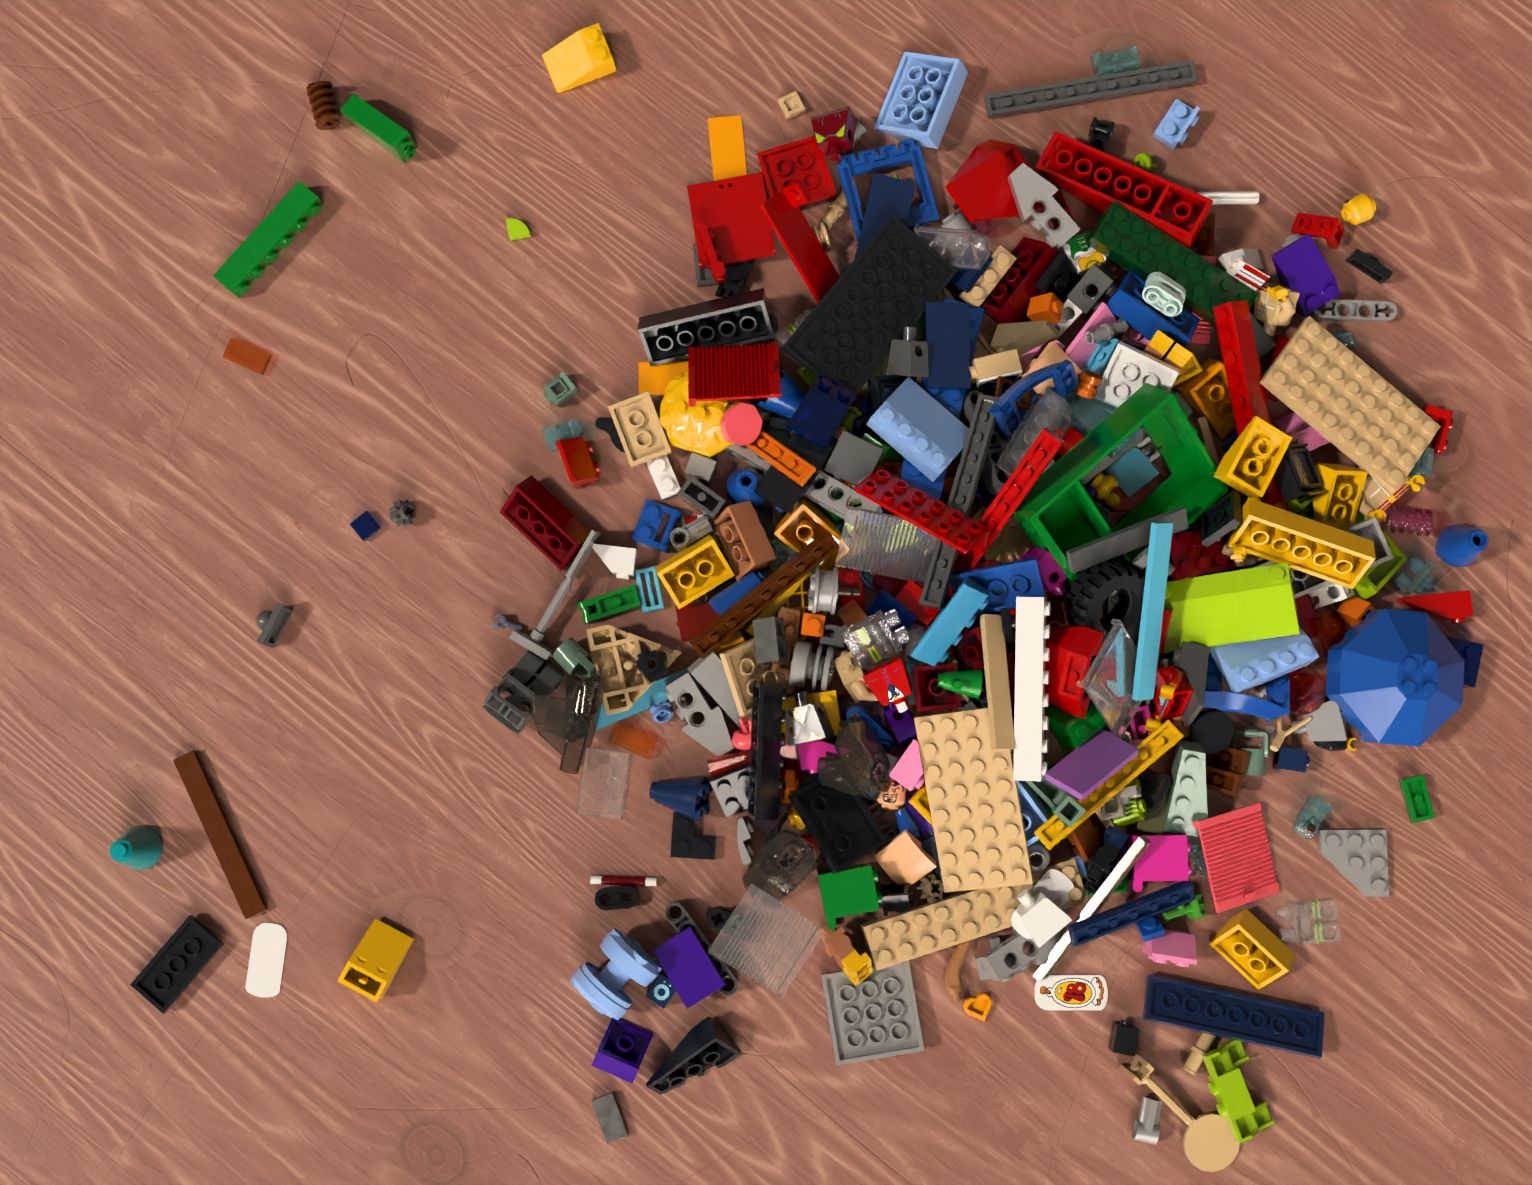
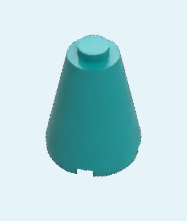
M149 826L132 827L125 831L111 845L110 855L113 860L131 869H147L155 865L162 855L163 845H161V837L155 829Z

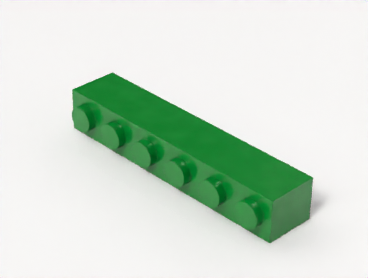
M298 181L217 270L213 277L238 298L246 294L253 281L259 279L264 274V269L270 263L277 260L282 249L288 247L292 243L293 237L305 229L307 222L312 216H316L321 211L324 203L303 183Z

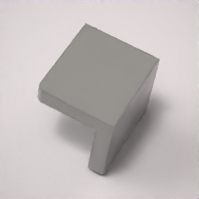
M692 452L685 473L701 479V482L710 485L717 462Z

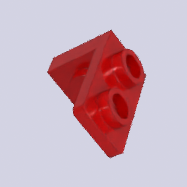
M1298 213L1291 231L1293 234L1305 235L1308 233L1311 237L1324 238L1329 248L1338 249L1345 229L1340 218Z
M1426 405L1420 409L1441 426L1435 434L1430 453L1431 456H1437L1447 448L1448 440L1446 437L1453 426V419H1451L1453 412Z

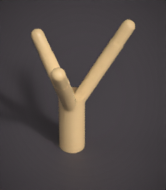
M1308 716L1291 728L1286 726L1283 730L1282 717H1277L1278 733L1271 743L1270 749L1277 752L1285 737L1309 722L1312 717Z

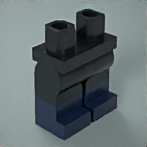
M1110 825L1108 826L1104 834L1103 846L1098 848L1095 856L1092 855L1088 860L1087 881L1084 885L1086 890L1093 894L1098 891L1126 854L1129 835Z

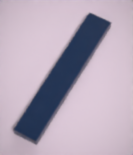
M1189 879V881L1175 883L1068 925L1070 943L1073 947L1079 946L1195 900L1193 882Z

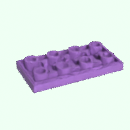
M1100 729L1081 746L1077 747L1045 773V779L1082 801L1136 757L1139 749L1108 731Z

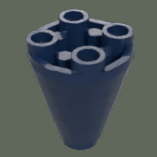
M706 777L659 780L658 782L653 781L649 796L650 799H654L655 802L692 820L700 821L703 815H708L710 812L711 803L708 802V798L713 788L710 780Z

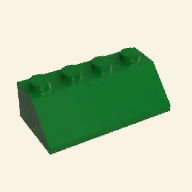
M1097 667L1088 674L1089 688L1097 692V688L1112 675ZM1126 681L1103 700L1099 708L1089 703L1085 719L1065 713L1052 703L1045 708V716L1049 717L1050 729L1063 750L1081 746L1136 700L1132 699L1133 691Z

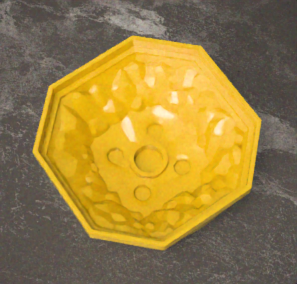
M686 370L669 382L660 405L658 417L671 446L711 457L735 444L725 440L721 433L720 420L723 418L724 413L738 402L751 404L750 399L696 401V405L691 407L689 406L688 370Z

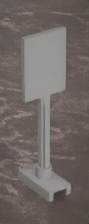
M591 530L568 570L567 578L562 582L536 629H533L530 636L519 630H513L509 639L545 660L551 659L554 651L541 643L545 636L544 632L570 589L573 578L578 576L590 555L593 543L596 544L602 533Z

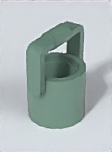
M574 638L564 641L553 653V659L570 676L577 674L587 685L595 682L596 667L590 662L591 655Z
M1245 729L1244 731L1234 732L1233 747L1251 752L1246 775L1265 776L1266 757H1270L1271 736L1269 733L1260 732L1259 729ZM1239 735L1249 738L1265 737L1264 749L1239 748Z

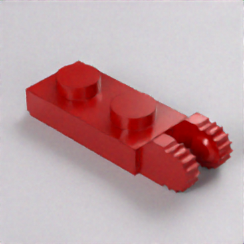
M705 221L697 224L698 236L713 280L716 283L722 284L726 279L724 263L718 261L721 259L718 247H713V231L711 227L707 228Z

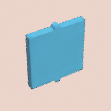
M1137 446L1106 470L1109 475L1114 476L1118 480L1120 488L1128 497L1132 496L1159 474L1150 463V458L1145 457Z

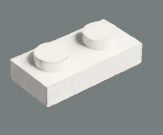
M667 455L646 462L661 499L665 500L677 495L681 488Z

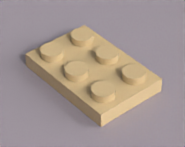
M649 391L608 406L631 468L672 453Z

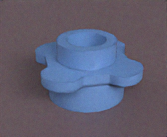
M665 701L650 707V712L653 713V721L665 723L671 719L674 713L670 710V702Z

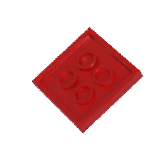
M815 135L757 153L758 162L770 198L782 188L800 179L804 182L812 199L800 205L799 208L837 196L825 156L816 144Z

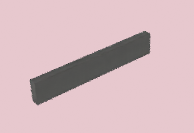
M1183 506L1177 507L1067 550L1069 571L1074 574L1149 544L1151 522H1172V534L1187 529L1186 508Z

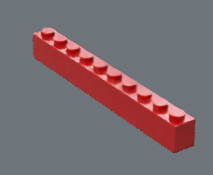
M1247 300L1228 302L1213 307L1238 437L1254 416L1272 425L1265 389L1259 383L1262 379ZM1273 475L1263 497L1256 498H1260L1263 503L1288 511L1287 503H1285Z

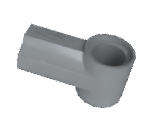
M703 515L682 528H675L670 534V540L675 550L682 551L713 533V529L707 518ZM677 536H685L686 540L684 543L678 544L675 542Z
M1142 1096L1138 1119L1134 1121L1132 1128L1133 1140L1157 1144L1160 1134L1158 1123L1162 1100L1150 1096Z

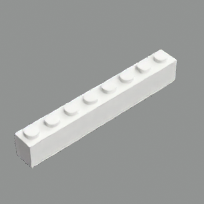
M1016 597L1013 780L1041 782L1048 771V762H1044V753H1048V739H1044V733L1049 727V717L1045 716V707L1049 706V693H1045V684H1049V671L1046 670V661L1050 659V648H1046V638H1050V625H1046V615L1050 616L1051 605L1050 602H1047V597Z

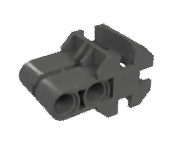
M528 650L513 669L509 670L502 677L500 684L490 691L484 700L483 710L514 734L519 735L526 728L530 719L536 716L545 701L560 685L565 675L550 663L538 675L546 660ZM508 693L512 697L504 699L500 694ZM525 705L529 711H520L518 707Z

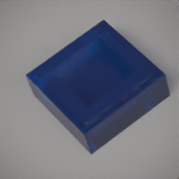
M365 511L350 523L364 542L381 529L369 511Z

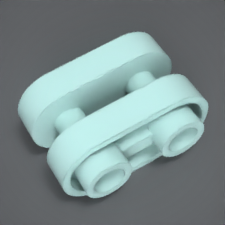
M1153 272L1146 279L1142 297L1145 302L1163 314L1173 317L1179 315L1183 309L1186 290L1165 274Z

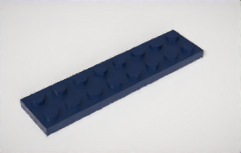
M1149 974L1147 976L1143 1020L1318 1059L1322 1057L1324 1012Z

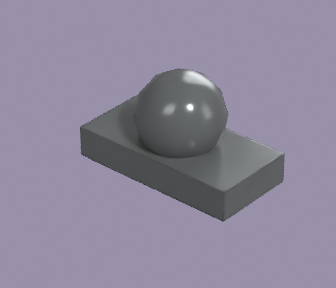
M277 602L273 611L265 610L260 612L256 618V624L262 632L257 642L274 648L294 609Z

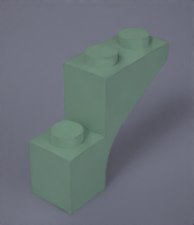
M1045 776L1041 782L1025 781L1051 807L1053 813L1069 827H1072L1086 812V807L1080 800L1047 781Z

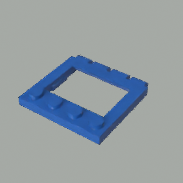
M913 139L898 142L899 150L896 149L895 143L878 147L879 155H876L874 148L857 152L858 160H856L854 153L841 156L840 164L837 165V171L857 241L861 231L863 215L857 187L852 179L853 176L911 162L922 203L910 207L906 226L912 228L915 226V223L924 225L940 219L920 145L915 146Z

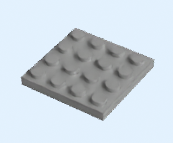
M909 960L878 971L872 966L873 973L856 986L844 971L821 974L836 1065L924 1051Z

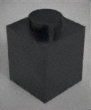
M1120 1019V1023L1113 1022L1108 1048L1114 1053L1135 1056L1139 1029L1133 1026V1022Z

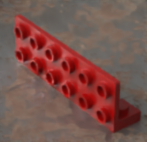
M800 179L782 188L762 204L761 209L816 302L819 303L840 276L799 208L800 205L812 199L804 182Z
M878 468L855 486V492L964 554H967L971 549L981 554L986 549L991 531L989 528L882 468Z

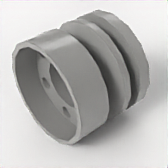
M797 640L791 664L789 685L804 688L807 679H812V690H816L818 681H822L821 691L826 692L833 679L835 669L834 646H828L827 654L823 655L824 645L820 644L817 653H812L811 642Z

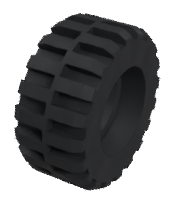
M1113 559L1091 566L1085 572L1082 570L1077 575V580H1073L1070 586L1072 588L1066 595L1068 603H1065V611L1067 612L1066 618L1070 626H1087L1105 632L1102 649H1115L1117 646L1123 647L1128 644V641L1132 642L1137 639L1140 629L1145 576L1127 564ZM1120 589L1119 601L1114 610L1106 617L1099 619L1100 609L1104 600L1111 593Z

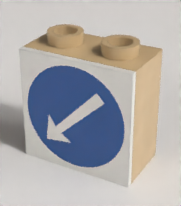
M1017 349L973 359L969 367L971 384H973L974 390L977 391L996 387L998 376L1017 382L1023 372Z

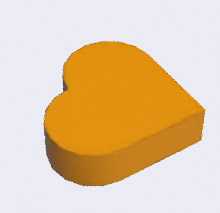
M982 992L975 997L966 998L963 1002L965 1012L985 1022L992 1005L990 996Z

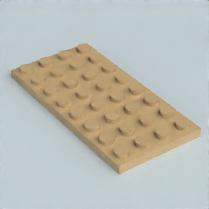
M1310 316L1304 319L1259 382L1391 493L1398 491L1441 427Z
M988 707L914 717L944 892L1033 884L1034 878L1017 780H1013L1014 763L1012 751L992 750Z

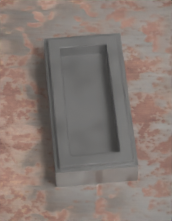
M614 1092L592 1099V1104L606 1143L608 1144L628 1136V1131Z

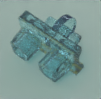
M1417 556L1412 557L1406 565L1414 572L1411 577L1402 571L1393 579L1400 588L1398 593L1402 596L1406 593L1411 594L1414 590L1418 595L1423 591L1430 593L1434 589L1432 584H1430L1434 578L1431 575L1427 576V574L1436 564L1431 560L1425 562Z

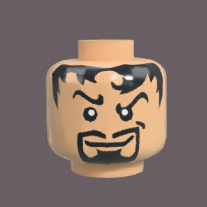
M887 776L886 780L878 784L880 789L877 791V801L881 804L882 808L897 810L899 806L905 803L906 788L893 778Z

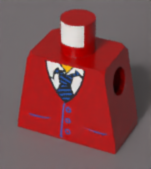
M903 655L864 673V681L883 706L894 703L898 713L910 708L906 696L912 694L913 686Z

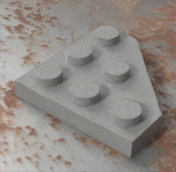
M1386 829L1317 830L1318 852L1333 864L1334 868L1349 880L1362 895L1366 897L1389 896Z

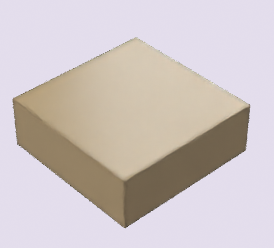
M797 90L777 99L786 120L806 111Z

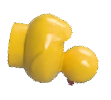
M1100 473L1091 483V486L1098 493L1096 499H1105L1104 507L1116 508L1120 504V497L1110 492L1114 487L1119 486L1118 480L1112 475L1104 476Z

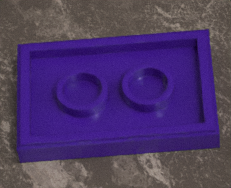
M691 926L652 950L687 1009L726 985Z

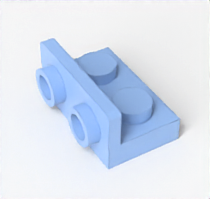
M1176 99L1152 136L1172 149L1178 143L1182 145L1189 134L1186 132L1189 126L1194 127L1200 116L1197 113L1201 107L1196 106L1193 109Z

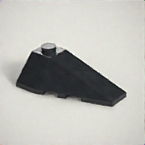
M708 1016L688 1032L649 1079L646 1086L661 1095L685 1084L686 1079L689 1077L705 1075L704 1071L716 1066L718 1069L725 1066L739 1056L741 1050L723 1025Z

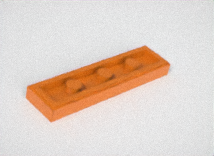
M760 430L754 442L744 445L800 486H803L816 471L813 465L763 430Z

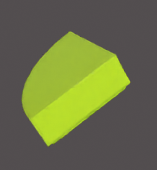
M506 218L510 241L531 237L527 226L523 222L514 218Z

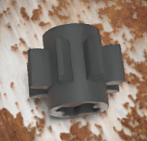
M409 500L393 502L394 507L389 508L390 520L396 523L397 527L411 525V519L417 517L415 506L409 503Z

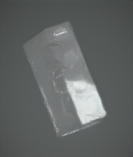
M1048 387L1040 392L996 466L1012 475L1041 431L1046 427L1063 439L1075 419L1066 399Z

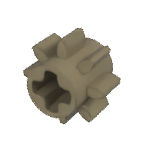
M934 874L928 875V879H920L922 883L917 887L921 894L920 899L927 898L928 903H934L935 899H943L944 886L942 879L935 880Z

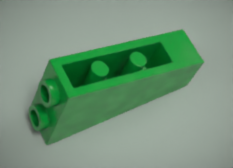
M355 94L340 109L346 119L403 163L414 156L417 146L409 132Z

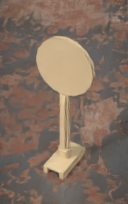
M1135 1053V1056H1132L1134 1060L1126 1068L1122 1064L1119 1065L1118 1068L1139 1086L1146 1084L1188 1125L1184 1133L1183 1147L1185 1155L1192 1165L1202 1171L1215 1172L1223 1170L1234 1161L1238 1154L1240 1143L1235 1141L1227 1119L1216 1113L1199 1115L1194 1119L1152 1078L1151 1073L1154 1068L1138 1054Z

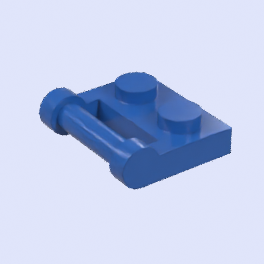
M646 499L631 540L668 553L670 534L675 529L678 519H681L683 512ZM664 515H670L661 542L658 543L655 539Z

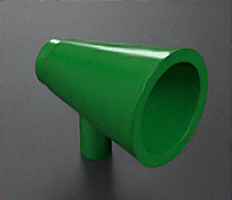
M982 670L939 673L937 686L979 699L982 689Z

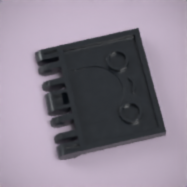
M851 762L843 764V768H837L788 796L833 874H836L899 835L895 827L883 834L882 830L892 825V822L887 820L880 826L877 824L875 818L884 815L885 810L882 808L871 814L870 809L880 803H878L875 793L868 792L863 796L860 795L859 792L866 789L867 785L864 782L857 788L855 787L852 780L861 777L862 772L859 770L849 776L848 772L858 767V765L851 766Z

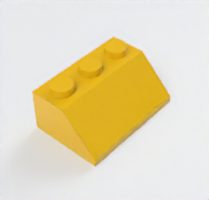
M710 534L654 567L678 609L735 576Z
M1247 909L1232 917L1209 943L1258 990L1287 973L1296 955Z

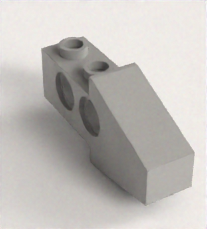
M1024 163L1008 176L1007 179L1021 221L1024 222L1030 217L1032 219L1030 221L1031 225L1038 232L1041 230L1046 235L1044 239L1052 248L1056 247L1059 249L1080 230L1078 225L1052 197L1058 191L1053 184ZM1039 202L1043 204L1044 212L1036 213L1033 208L1034 203ZM1049 219H1055L1058 222L1057 230H1052L1048 227Z
M689 671L666 684L667 690L664 691L670 702L675 701L678 709L676 712L680 719L687 721L686 724L681 726L683 732L718 757L734 748L721 707L717 704L710 708ZM683 693H690L693 696L690 704L681 702L680 697ZM701 712L704 715V720L696 723L691 718L692 714Z
M1067 925L1040 948L1031 939L1020 935L1012 926L1014 935L979 958L993 981L1006 982L1014 976L1013 972L1018 969L1021 971L1028 968L1031 962L1033 965H1042L1067 928ZM1025 942H1028L1030 945L1028 953L1023 948ZM1008 953L1012 956L1010 965L1005 960Z

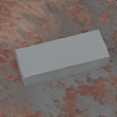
M711 651L703 659L699 657L687 670L740 728L739 719L743 716H739L722 661ZM752 713L746 715L748 720L752 717Z

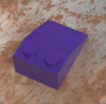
M1305 234L1271 255L1281 285L1300 293L1295 313L1306 316L1340 295L1335 276L1310 234Z

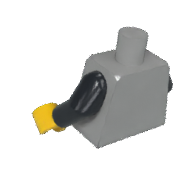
M1326 690L1317 693L1306 703V709L1302 711L1304 719L1308 716H1311L1312 719L1295 730L1294 734L1307 732L1309 741H1313L1317 747L1328 751H1356L1357 748L1351 747L1350 743L1352 740L1357 739L1347 736L1343 715L1340 713L1341 708L1335 701H1331L1327 697ZM1302 720L1292 721V726H1294Z

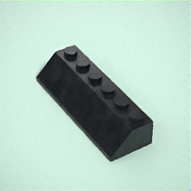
M764 288L639 317L638 332L650 367L688 358V347H728L729 345L732 347L733 345L741 346L775 338L770 307Z
M753 682L748 816L754 821L778 819V813L782 811L779 791H782L783 779L779 776L780 768H783L784 757L780 755L781 746H784L785 741L784 733H781V724L785 723V710H782V701H786V688H783L781 683Z

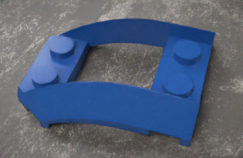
M1066 359L1062 362L1043 367L1021 378L1005 391L988 411L995 416L999 426L997 431L1003 439L1012 445L1014 443L1013 436L1018 430L1023 432L1035 418L1046 410L1060 403L1068 404V395L1075 391L1079 384L1073 362ZM1051 378L1053 379L1055 387L1031 397L1029 410L1017 409L1016 403L1027 392L1040 383Z
M1209 653L1203 707L1217 708L1218 711L1246 713L1264 718L1266 722H1271L1276 717H1283L1290 713L1289 674L1287 673L1266 682V700L1246 694L1222 692V674L1211 653Z

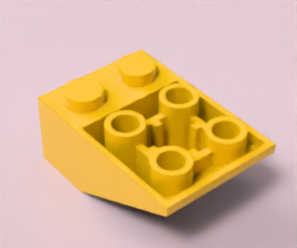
M375 918L348 960L338 982L378 1002L383 999L414 938Z

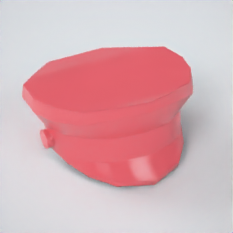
M738 402L729 408L720 420L723 438L739 446L754 442L762 427L760 414L754 405Z

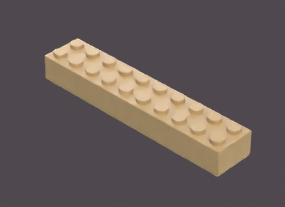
M1067 857L1049 863L1040 872H1033V884L967 890L935 900L934 903L922 904L910 908V910L861 924L873 967L878 971L1012 927V914L1021 904L1017 899L1018 894L1025 889H1028L1030 892L1049 869H1056L1062 872L1074 885V888L1069 891V900L1061 910L1088 902L1075 859ZM1060 897L1053 901L1058 907L1061 904Z

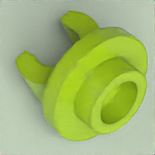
M1140 153L1134 159V166L1148 172L1158 165L1157 163L1152 164V153Z

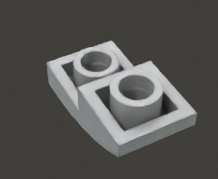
M740 817L737 825V842L743 865L752 862L751 857L754 856L750 844L745 845L744 841L752 837L750 833L753 832V828L749 819L744 820L743 817Z

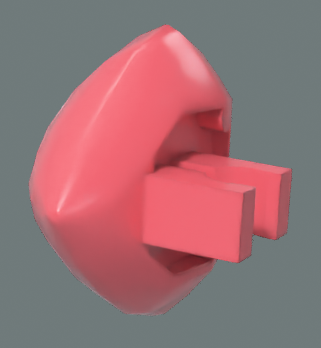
M747 716L740 718L741 727L733 734L732 744L739 750L750 751L752 717L749 720Z

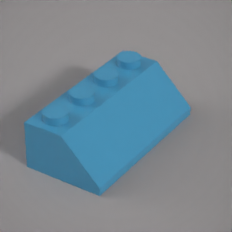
M967 576L915 645L910 656L934 667L938 661L943 663L950 654L947 650L951 644L956 646L963 635L960 632L965 626L969 628L975 621L976 617L974 614L978 608L982 611L990 601L987 598L989 591Z

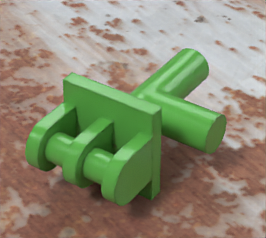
M1195 893V900L1163 912V919L1168 921L1186 914L1188 919H1201L1209 915L1208 911H1205L1204 908L1206 903L1201 898L1203 893Z

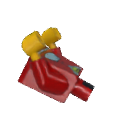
M1157 663L1153 698L1156 710L1153 714L1154 719H1147L1145 730L1154 732L1161 726V722L1164 719L1182 716L1193 688L1178 667L1171 666L1165 668L1163 663Z

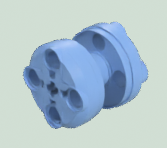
M613 928L600 944L601 950L610 959L607 965L601 970L592 963L585 962L574 972L569 981L599 1013L619 1020L632 1005V1000L622 987L630 978L640 985L647 987L659 975L662 967L634 938Z

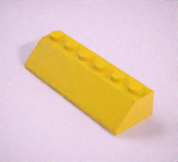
M1248 498L1241 508V524L1232 531L1228 542L1229 547L1245 546L1246 553L1278 564L1288 562L1290 568L1350 589L1354 588L1376 559L1374 541L1251 498Z

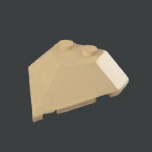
M610 625L586 629L592 664L596 667V682L606 716L628 711L654 683L652 682L648 685L637 668L635 661L638 660V654L646 649H649L650 652L655 649L665 667L668 668L682 653ZM648 661L647 666L650 669H653L655 667V663L653 661Z

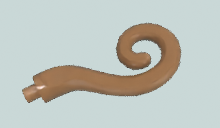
M971 940L957 945L945 970L946 994H951L953 1002L961 1001L960 992L963 991L960 970L969 951Z

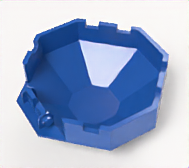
M1395 609L1370 610L1360 624H1355L1344 635L1345 638L1341 642L1334 644L1328 650L1326 695L1331 701L1337 703L1341 708L1340 713L1350 725H1354L1361 733L1359 735L1365 743L1421 746L1462 706L1464 660L1426 612Z

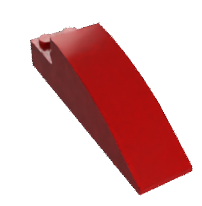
M1057 131L1054 132L1035 166V170L1098 213L1102 214L1108 205L1116 201L1189 248L1192 246L1212 207L1213 200Z

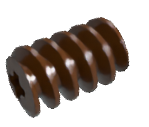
M317 81L307 86V95L311 104L313 118L316 121L315 125L320 130L336 128L339 125L336 121L341 119V114L336 113L339 111V107L334 105L337 103V99L332 97L335 95V91L330 89L333 86L330 81Z

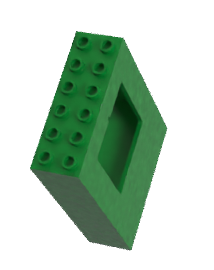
M1146 382L1039 477L1013 514L1033 545L1049 551L1067 576L1062 582L1067 588L1066 592H1070L1072 588L1070 586L1073 580H1077V575L1081 572L1073 574L1069 571L1067 550L1180 506L1186 508L1189 526L1229 490L1226 483L1214 477L1217 463L1208 455L1206 451L1208 449L1203 441L1199 440L1196 435L1198 434L1197 429L1189 423L1187 419L1188 414L1177 403L1178 397L1172 391L1163 390L1158 385L1154 386ZM1142 425L1171 471V476L1116 525L1111 527L1080 479ZM1182 531L1177 532V533H1175V534H1172V536H1173V535H1178V534H1180ZM1149 544L1112 559L1123 562L1138 571L1132 564V561L1144 549L1149 547Z

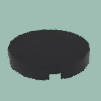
M1211 709L1207 712L1203 711L1196 716L1190 725L1191 742L1201 743L1205 753H1217L1226 748L1234 736L1232 720L1224 712L1217 709Z

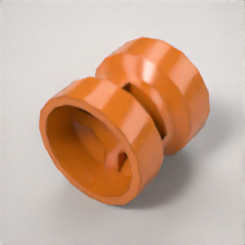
M1082 370L1080 375L1081 381L1074 392L1082 397L1095 399L1097 394L1096 388L1101 384L1103 377L1095 372Z

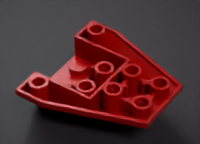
M989 139L974 148L945 188L970 222L1020 217L1007 178L1022 163L1029 168L1031 167L1014 144ZM1039 202L1033 205L1035 211L1040 207Z
M1087 626L1050 627V638H1046V648H1050V659L1046 661V670L1049 671V684H1045V693H1049V702L1061 711L1082 719L1086 718L1090 697L1084 695L1092 656L1100 654L1105 632ZM1012 653V659H1013L1014 663H1015V653Z

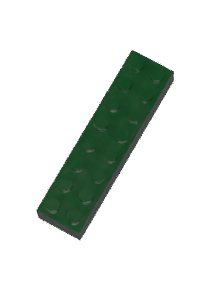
M1116 201L1105 208L1085 244L1128 271L1131 269L1145 280L1153 272L1165 274L1185 288L1186 298L1183 306L1215 327L1217 326L1213 307L1228 302L1247 300L1248 308L1250 309L1259 294Z

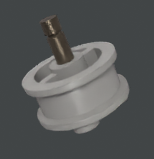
M817 565L810 571L808 611H812V614H815L816 611H828L830 615H834L838 596L860 597V589L839 587L838 567H834L833 570L820 569L819 565Z

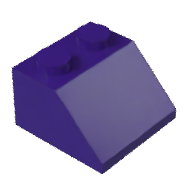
M612 1018L591 1066L633 1083L653 1034L623 1020Z

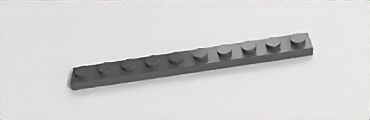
M1194 60L987 94L984 96L987 118L1195 84L1197 82Z
M979 394L947 505L967 517L970 515L996 424L995 416L988 411L1000 397ZM938 538L919 604L924 607L943 610L959 550Z

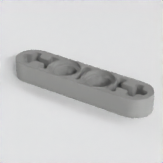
M1332 299L1322 305V309H1330L1332 307V311H1325L1321 314V311L1316 309L1311 312L1312 317L1319 321L1386 323L1395 318L1397 307L1389 301ZM1339 305L1347 307V316H1341L1338 313ZM1360 306H1366L1369 309V316L1364 317L1359 313ZM1384 308H1386V311L1390 312V314L1387 316L1385 315V313H1377L1375 315L1376 311H1381Z

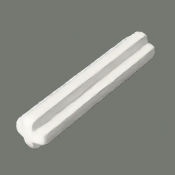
M1257 191L1197 192V194L1213 200L1212 205L1257 204L1259 202V192Z

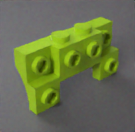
M1231 1039L1218 1045L1219 1048L1203 1054L1202 1057L1209 1072L1207 1075L1209 1080L1208 1088L1212 1095L1216 1097L1218 1103L1216 1104L1217 1111L1221 1117L1227 1119L1235 1141L1243 1143L1252 1139L1264 1128L1275 1124V1122L1270 1117L1266 1107L1267 1102L1261 1101L1253 1104L1241 1071L1238 1067H1235L1249 1060V1057L1245 1054L1241 1041Z

